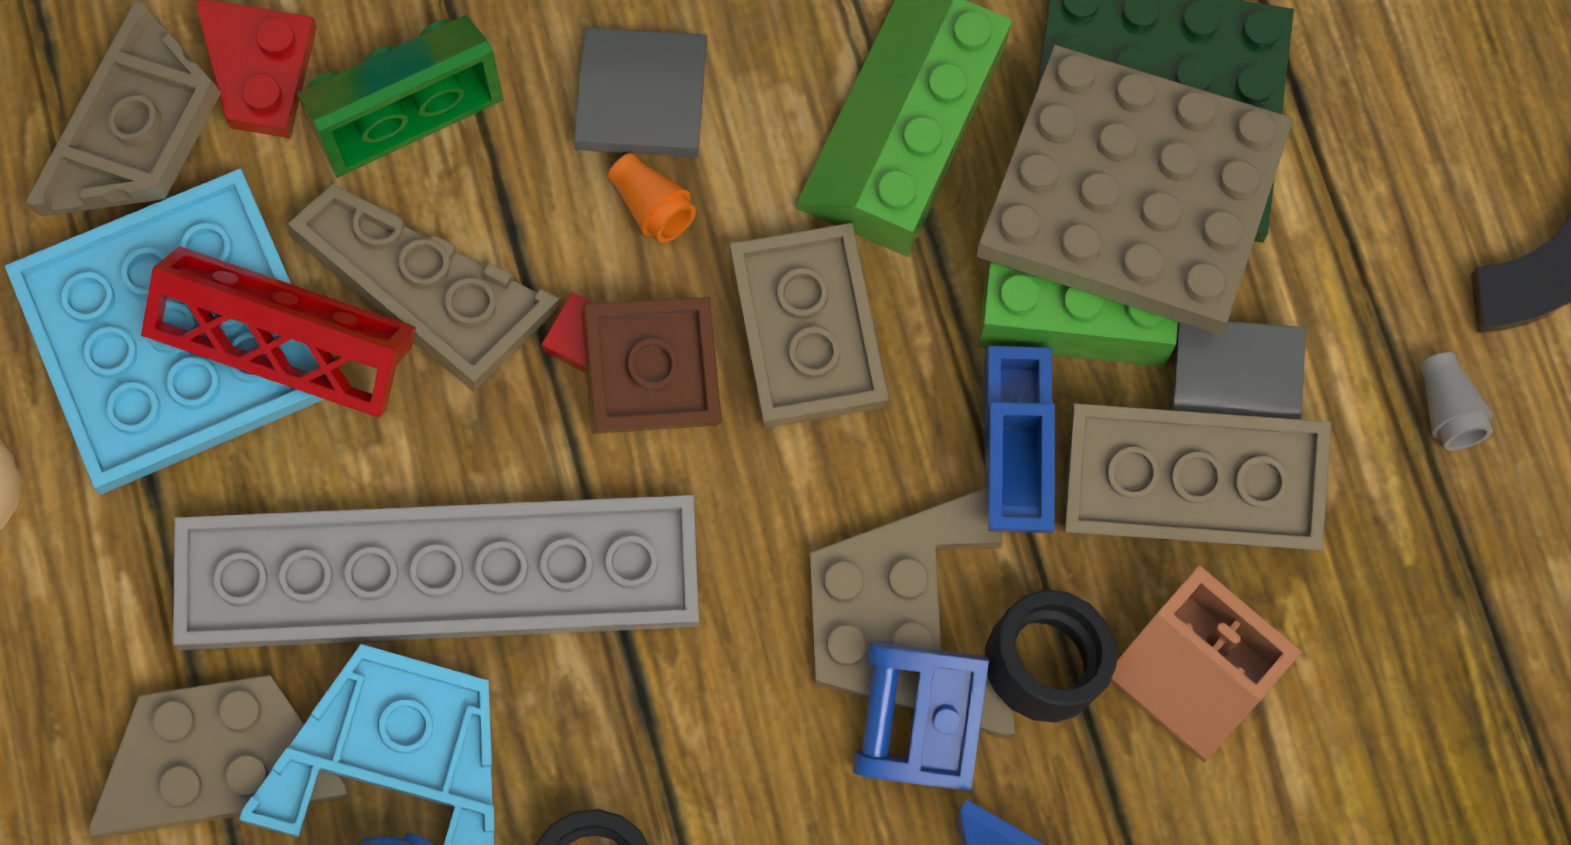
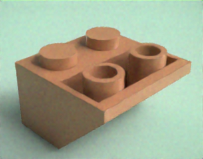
M1199 565L1120 656L1110 682L1205 763L1262 700L1302 651Z

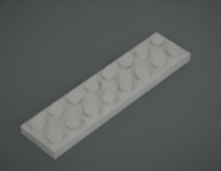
M694 495L175 517L173 645L178 650L699 627Z

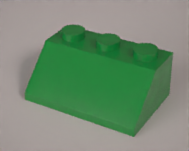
M467 15L454 21L446 19L434 22L427 26L420 33L419 37L397 47L393 45L380 47L368 54L362 63L341 73L331 71L314 78L306 89L297 92L305 116L336 178L503 101L493 50L488 40Z

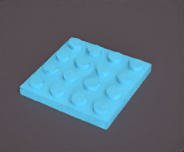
M241 168L5 265L94 489L100 495L324 400L303 391L141 336L152 269L179 246L291 284ZM167 297L163 322L185 330L199 325L186 303ZM211 312L214 317L217 316V315H219V314H216V313ZM230 319L219 325L232 346L247 351L259 345L247 324ZM291 339L279 345L291 366L308 371L319 365L306 344Z

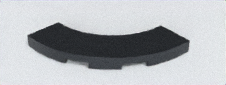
M1571 210L1560 230L1538 249L1506 263L1476 267L1472 272L1471 278L1478 333L1502 331L1524 326L1546 318L1558 309L1571 303Z

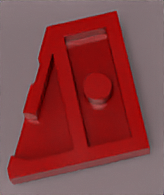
M197 0L198 16L217 87L221 91L220 98L224 114L230 128L291 138L299 105L297 92L302 91L317 29L314 18L213 0Z

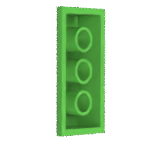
M895 0L796 203V209L834 226L853 223L855 235L909 257L1006 50L1012 19L967 0Z

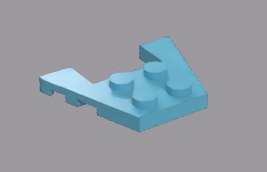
M361 644L313 710L310 718L290 746L285 749L275 763L272 771L257 792L245 805L239 819L240 822L299 838L318 773L324 771L452 807L453 813L443 845H494L489 680Z

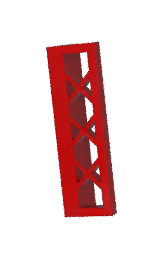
M179 246L152 269L141 336L380 418L387 409L396 366L411 350L416 327ZM167 297L186 303L199 325L185 330L163 322ZM211 312L216 313V314H219V315H217V316L214 317ZM230 319L245 323L259 345L247 351L232 346L219 325ZM291 339L306 344L319 365L308 371L293 367L279 345ZM353 360L376 368L377 374L372 394L351 387L339 366Z

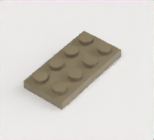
M1073 403L1071 406L1063 531L1323 550L1331 422Z

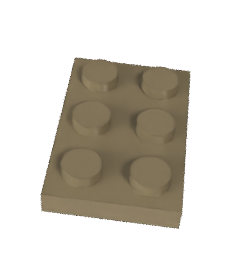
M853 223L730 243L729 252L763 429L888 407L889 398Z

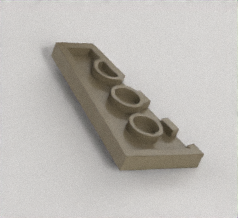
M331 184L288 223V232L291 238L378 312L388 318L415 326L416 330L413 341L473 392L559 309L560 298L542 289H539L537 293L513 281V274L491 263L485 267L456 252L455 245L435 235L430 239L404 226L403 219L334 184Z

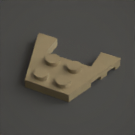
M986 488L810 552L815 685L869 700L873 665L867 662L871 641H887L910 647L941 650L936 551L996 549L1001 547L1003 543L1002 532L988 531ZM899 669L895 706L909 710L914 709L918 672ZM987 677L980 730L989 732L988 735L1002 739L1013 738L1015 735L1014 711L994 692L991 682Z

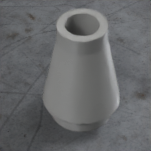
M1453 352L1439 353L1429 357L1420 364L1419 368L1424 378L1432 436L1435 439L1441 440L1444 448L1449 451L1466 449L1486 440L1493 433L1490 421L1494 413L1460 366L1456 354Z

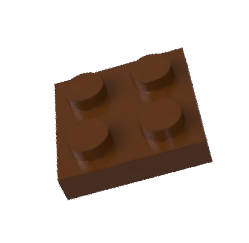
M710 297L588 303L582 306L581 318L592 434L717 426L722 422Z

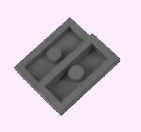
M585 27L577 100L575 150L698 157L707 35Z
M1228 321L1222 336L1178 322L1176 346L1174 347L1173 387L1169 392V410L1300 420L1306 327Z

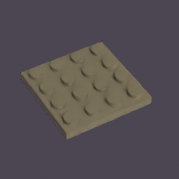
M1054 45L979 242L977 257L1223 336L1294 118Z

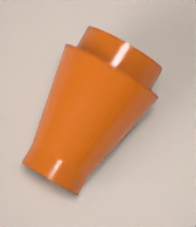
M629 153L622 156L609 170L608 180L617 188L646 237H655L659 242L666 243L680 236L692 223L696 215V208L691 203L690 192L642 162L636 154Z

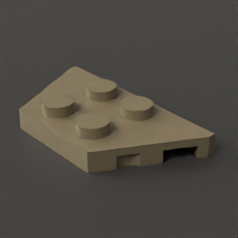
M134 1L25 203L36 214L49 216L166 199L212 112L221 91L175 38L162 26L143 2Z
M267 675L139 696L89 826L90 836L95 839L241 816L245 805L254 796L285 749L290 746L305 725L273 677ZM320 771L309 805L349 799V788L340 776Z

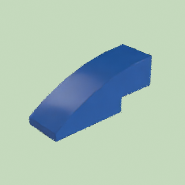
M988 346L985 354L984 446L988 531L1054 532L1055 404H1052V348Z

